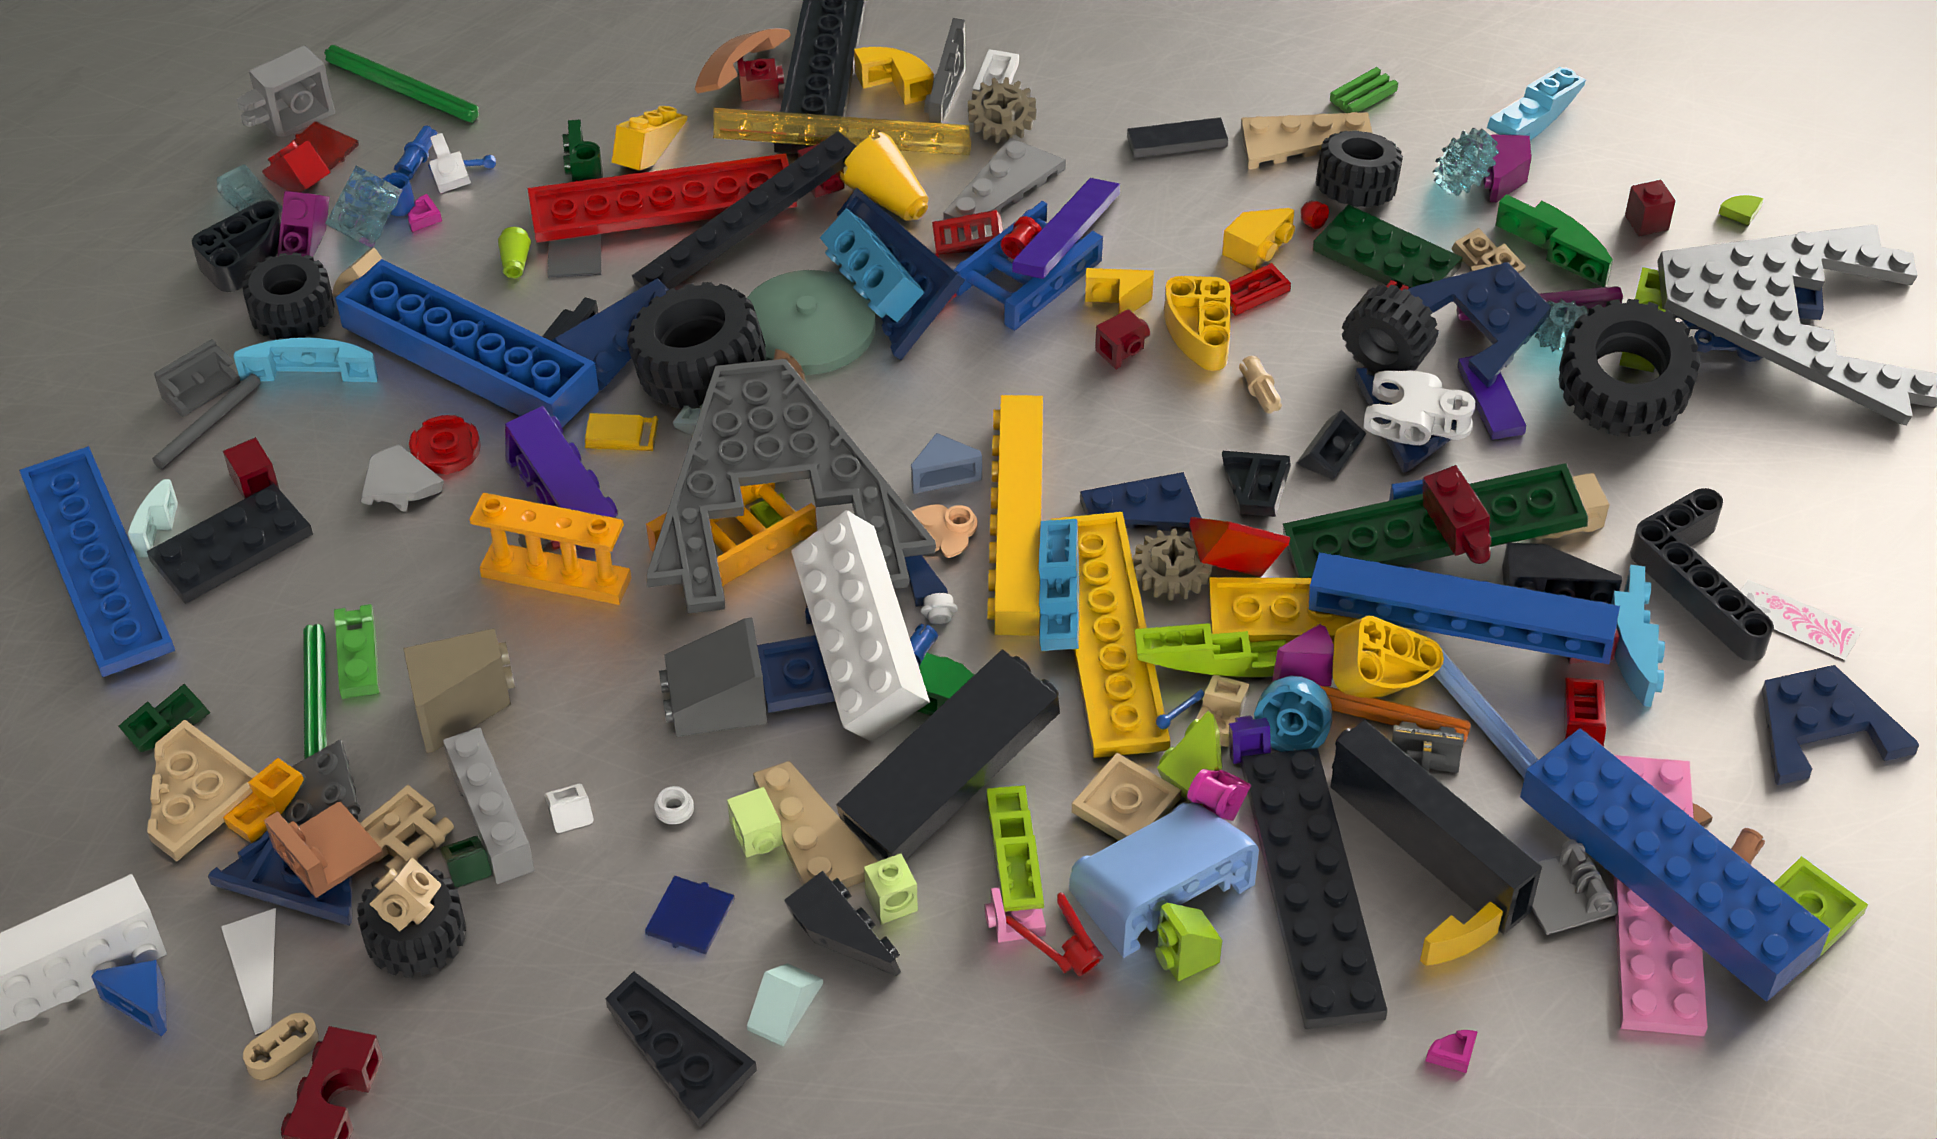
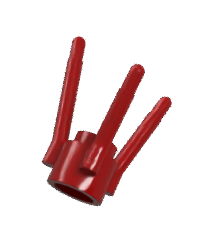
M1062 892L1057 894V903L1075 934L1062 945L1061 948L1065 952L1063 956L1011 916H1006V923L1054 960L1064 973L1073 969L1077 976H1082L1097 966L1104 958L1103 954L1087 935L1075 911Z

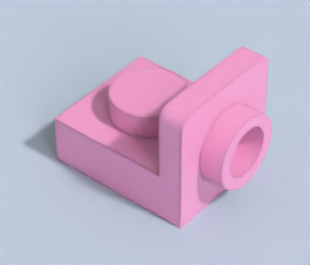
M999 887L991 888V903L984 904L987 927H995L998 943L1025 939L1006 923V916L1008 915L1024 925L1036 936L1046 935V924L1042 908L1005 912Z

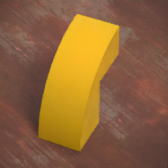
M862 47L854 49L855 74L863 89L893 82L904 105L923 101L926 99L927 94H931L934 73L918 57L908 52L888 47Z

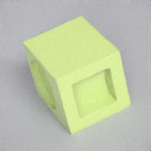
M764 787L727 799L729 822L746 858L756 854L768 853L774 848L783 845L781 821Z
M901 853L864 867L865 894L881 925L918 911L917 883Z

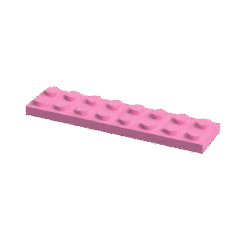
M1614 755L1693 818L1690 761ZM1614 876L1615 903L1617 904L1618 911L1615 916L1620 1028L1705 1036L1708 1026L1702 948Z

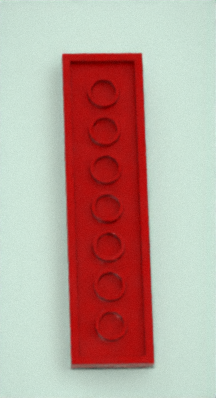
M786 153L527 188L536 243L713 219L789 165ZM797 201L788 208L797 207Z

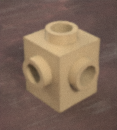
M411 857L397 872L390 868L375 884L379 892L370 905L378 911L383 920L391 923L397 930L401 931L411 921L418 925L433 910L434 906L430 901L442 884Z

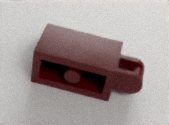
M1454 465L1423 477V506L1454 555L1459 556L1466 553L1473 563H1486L1491 557V550L1489 548L1491 545V536L1489 534L1490 515L1458 466Z

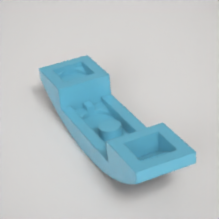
M322 338L279 339L245 347L234 353L240 381H243L251 373L255 374L260 381H275L277 371L341 372L343 382L378 381L373 353L359 346L337 340Z

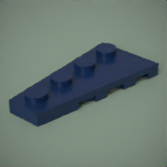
M657 278L559 335L552 342L595 362L599 391H601L631 359L627 337L633 319H637L636 316L642 307L647 308L649 306L650 300L656 296L659 298L664 296L669 289Z

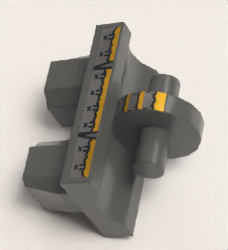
M1404 721L1399 726L1394 725L1391 742L1427 772H1429V769L1459 773L1464 734L1456 733L1455 728L1442 726L1436 730L1422 729L1416 723Z

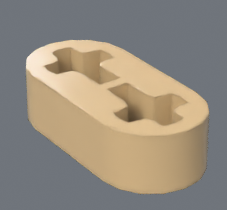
M293 1013L253 1039L243 1051V1061L249 1075L257 1080H269L311 1052L319 1041V1033L313 1018L305 1013ZM298 1030L300 1033L305 1032L306 1035L299 1038L296 1035L292 1036L291 1033ZM263 1054L271 1059L264 1063L262 1060L257 1061L256 1058Z

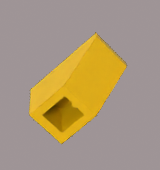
M1291 208L1242 212L1224 230L1222 255L1254 271L1257 270L1265 261L1268 262L1273 258L1276 250L1283 243H1288L1295 232V226L1293 225L1294 210Z

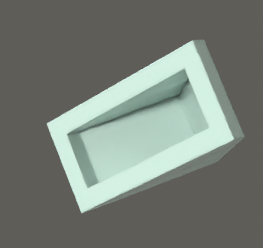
M788 963L766 971L747 1024V1030L784 1046L823 985V979Z

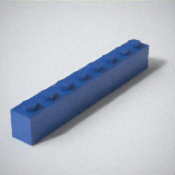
M1320 552L1309 591V610L1357 619L1374 616L1401 627L1603 664H1610L1620 606L1604 602H1595L1565 595L1550 594L1526 588L1505 586L1487 581H1477Z

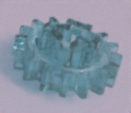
M1472 128L1469 134L1465 130L1462 131L1458 140L1453 137L1447 147H1443V157L1436 159L1435 162L1439 166L1433 170V173L1436 175L1434 181L1449 195L1453 193L1459 196L1462 190L1469 193L1473 184L1480 186L1483 178L1490 175L1487 171L1488 168L1496 165V161L1492 158L1499 154V150L1495 148L1498 144L1497 141L1482 128L1479 131L1476 128Z

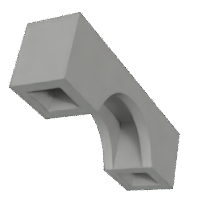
M479 727L444 739L449 768L460 795L464 796L496 884L534 872L529 842L481 728Z

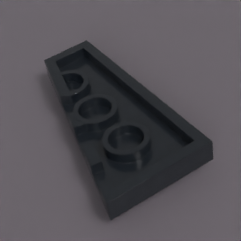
M635 971L605 998L609 1011L699 1127L757 1071L756 1061Z

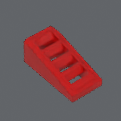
M997 210L932 222L937 255L978 251L1003 231L1002 219ZM985 225H991L992 236L987 237ZM973 226H977L978 239H973ZM958 228H964L965 241L960 242ZM944 229L951 230V244H946Z
M1565 678V739L1581 728L1604 747L1607 727L1604 680ZM1574 695L1595 696V697H1581V696H1574Z

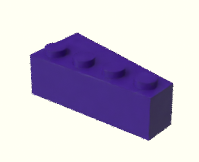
M544 406L505 423V461L511 468L518 465L521 472L519 474L521 481L526 487L534 485L537 500L540 504L612 518L618 516V510L613 500L609 496L604 497L599 489L600 485L596 475L591 469H585L581 463V455L576 445L572 442H567L563 436V429L559 420L555 416L550 417ZM575 545V547H576L577 550H579V549H581V548L584 547V546Z

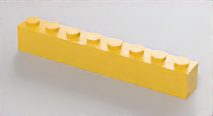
M1001 395L1000 409H993V430H1000V435H993L992 456H999V461H992V482H998V487H991V509H998V513L990 514V536H997V542H989V564H996V570L989 569L988 591L995 592V598H988L987 620H995V635L1039 636L1043 396Z

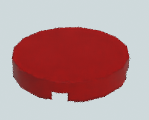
M441 415L424 421L422 427L417 432L416 429L412 432L409 440L410 453L435 474H450L463 470L474 462L479 455L481 447L476 426L472 423L470 425L464 422V418L456 415Z

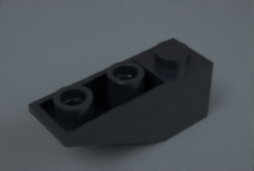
M1507 542L1502 565L1505 586L1526 588L1533 591L1565 595L1611 604L1614 591H1620L1622 584L1621 575L1546 544Z
M822 870L784 900L791 915L815 944L894 976L901 973L896 962V958L900 956L899 952L886 936L881 940L878 939L871 930L876 925L862 907L855 910L847 900L852 896L839 878L831 881Z

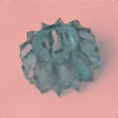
M1560 298L1558 303L1547 301L1551 306L1550 315L1535 332L1534 336L1539 339L1540 347H1551L1552 353L1557 350L1563 352L1569 330L1574 327L1575 321L1581 315H1588L1587 306H1576L1575 300L1571 303H1566Z

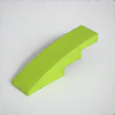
M1210 623L1135 629L1138 660L1175 670L1208 675L1272 677L1277 650L1286 644V639L1250 642L1248 631L1211 634Z
M1026 786L987 788L986 797L1004 911L1044 908L1035 835H1033Z

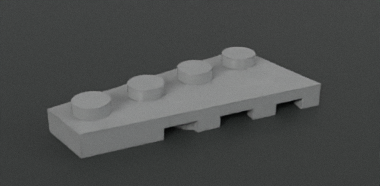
M1009 138L943 212V220L997 210L1001 214V208L1005 205L1015 204L1023 199L1024 192L1032 187L1037 189L1045 184L1047 177L1052 173L1058 175L1066 169V159ZM977 226L972 227V233L977 230Z

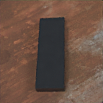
M1221 117L1127 129V139L1134 158L1228 146V136Z

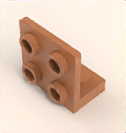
M341 802L335 803L300 826L294 821L288 824L278 811L264 819L273 848L315 898L383 855L381 847Z

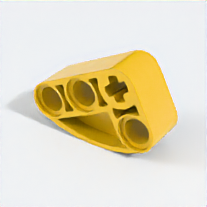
M1175 276L1170 278L1165 286L1164 317L1168 332L1173 341L1187 357L1200 367L1210 371L1223 369L1228 362L1230 342L1229 283L1218 277Z
M1366 616L1342 626L1336 631L1334 637L1333 680L1337 688L1345 694L1361 698L1383 697L1428 679L1441 668L1444 657L1441 647L1433 639L1377 617Z

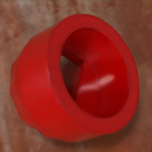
M1311 200L1306 202L1300 210L1302 222L1314 229H1320L1326 223L1329 216L1328 206L1319 201Z

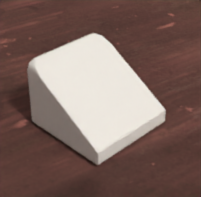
M579 783L551 791L544 795L557 833L593 823L594 819L589 799L582 784Z

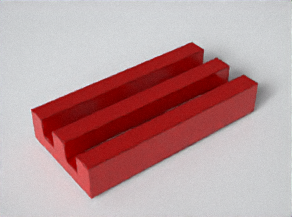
M1272 263L1228 282L1230 286L1231 312L1235 316L1290 292L1291 282Z

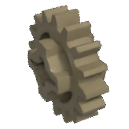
M1005 77L1003 83H998L996 78H992V85L990 86L984 82L980 83V91L973 90L972 100H968L969 123H974V132L983 130V139L987 140L992 135L995 136L996 143L1000 142L1001 137H1006L1008 141L1015 134L1023 138L1024 129L1032 130L1033 120H1036L1037 113L1036 98L1030 97V88L1021 90V82L1017 81L1014 85L1009 84L1008 77Z
M1172 529L1170 535L1165 536L1161 530H1158L1156 539L1146 535L1144 537V545H1136L1133 564L1137 581H1142L1143 591L1153 588L1154 597L1156 598L1162 593H1167L1168 600H1173L1175 594H1180L1183 599H1188L1189 590L1199 594L1201 592V584L1208 585L1209 576L1212 574V565L1200 562L1195 542L1190 540V532L1187 531L1183 536H1177L1176 529Z

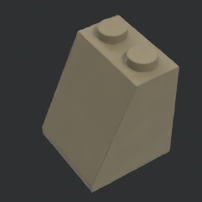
M495 628L403 648L414 704L427 754L443 747L444 739L469 731L511 705L508 689L515 688L511 666L503 667L510 664L506 642L498 643Z

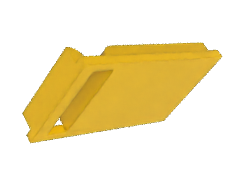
M589 413L585 434V448L653 451L659 419L657 416L647 418L641 415ZM644 422L652 423L648 446L640 445Z

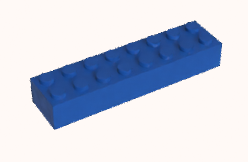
M383 259L377 262L361 278L351 283L335 298L343 328L519 416L544 406L550 417L555 416L563 428L599 392L595 362Z
M1581 728L1526 769L1520 795L1523 801L1570 840L1574 839L1577 843L1583 844L1587 854L1766 1002L1820 957L1830 932L1828 926Z

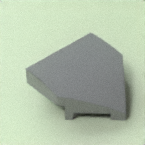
M399 444L370 457L361 503L372 505L373 500L378 503L384 501L392 503L400 511L406 512L408 500L415 501L441 493L444 480Z

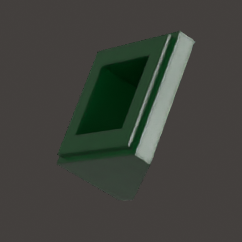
M478 836L452 843L440 849L455 887H461L481 880L492 874L486 851Z

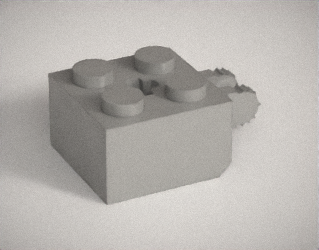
M306 45L249 70L253 90L244 93V95L237 99L239 109L245 111L241 114L243 125L253 127L256 124L264 123L278 137H287L335 114L325 65Z

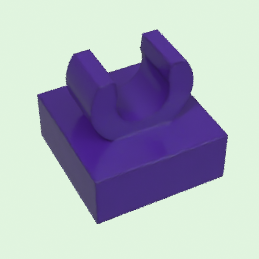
M1251 715L1236 717L1234 723H1229V752L1233 764L1241 763L1242 756L1271 753L1270 724L1267 718L1253 719Z

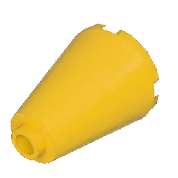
M883 132L878 133L881 137L873 140L871 137L866 138L854 148L845 160L844 164L848 168L845 174L842 172L840 174L842 181L853 190L858 188L872 201L906 221L918 220L926 213L929 198L895 142L888 134Z

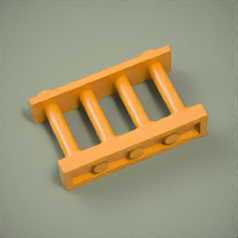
M775 483L740 486L744 504V516H737L735 518L753 537L736 545L715 524L724 518L709 520L713 541L723 552L722 555L717 557L722 587L797 542L806 540L817 531L816 507L810 503L795 511L774 490ZM759 498H763L783 519L766 528L745 506ZM667 512L646 523L649 548L653 552Z
M482 493L469 519L472 525L490 528L492 543L479 567L482 578L620 605L632 578L630 568L612 565L610 552H612L624 526L622 519ZM505 531L525 535L527 548L509 545ZM540 538L560 542L562 555L542 551ZM575 545L594 548L596 561L577 558Z

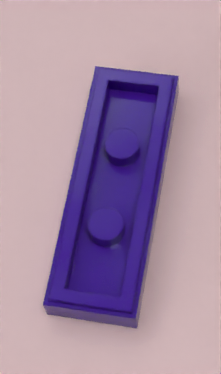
M1473 356L1458 358L1457 368L1470 395L1475 399V406L1491 440L1524 435L1527 425L1501 372L1497 375L1493 385L1487 388L1468 367L1469 359Z

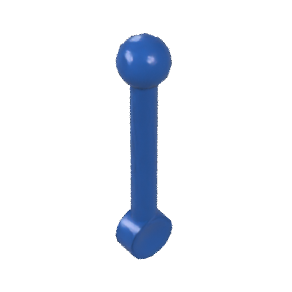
M486 155L483 159L463 160L465 167L484 165L485 168L491 169L496 166V158L493 155Z
M1200 689L1167 715H1159L1156 719L1157 727L1167 729L1174 718L1204 697V691Z

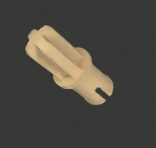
M1257 356L1244 358L1242 360L1244 364L1240 363L1239 369L1248 382L1250 394L1257 397L1264 412L1271 414L1274 411H1279L1282 407L1281 398L1274 388L1275 381L1272 375L1265 372Z

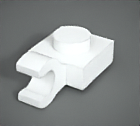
M443 133L431 136L430 138L438 158L429 161L440 194L470 184L471 181L460 151L450 154Z

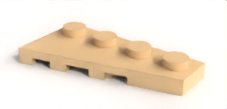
M1368 112L1241 118V132L1248 170L1259 168V163L1272 160L1273 164L1286 162L1287 157L1303 154L1304 158L1317 155L1325 138H1329V135L1342 131L1373 133Z
M790 761L753 773L756 788H765L781 821L783 846L802 886L822 870L831 881L839 878L846 888L865 882L864 867L876 863L878 860Z

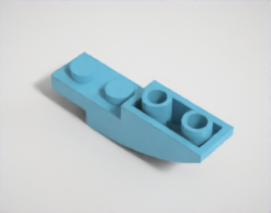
M1558 67L1526 87L1523 98L1491 116L1487 128L1499 135L1530 136V140H1532L1568 107L1584 87L1586 80L1577 76L1571 69Z
M1630 565L1624 592L1614 591L1611 602L1612 605L1620 606L1617 622L1619 640L1615 659L1623 678L1633 694L1643 706L1651 707L1655 692L1661 693L1663 688L1664 670L1658 669V663L1663 662L1665 641L1659 640V625L1650 624V610H1644V604H1649L1651 594V582H1645V566Z

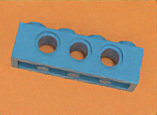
M847 208L821 235L820 239L828 248L825 254L837 265H842L839 271L851 282H856L853 288L866 300H871L868 306L881 318L887 314L898 322L925 293L871 228Z

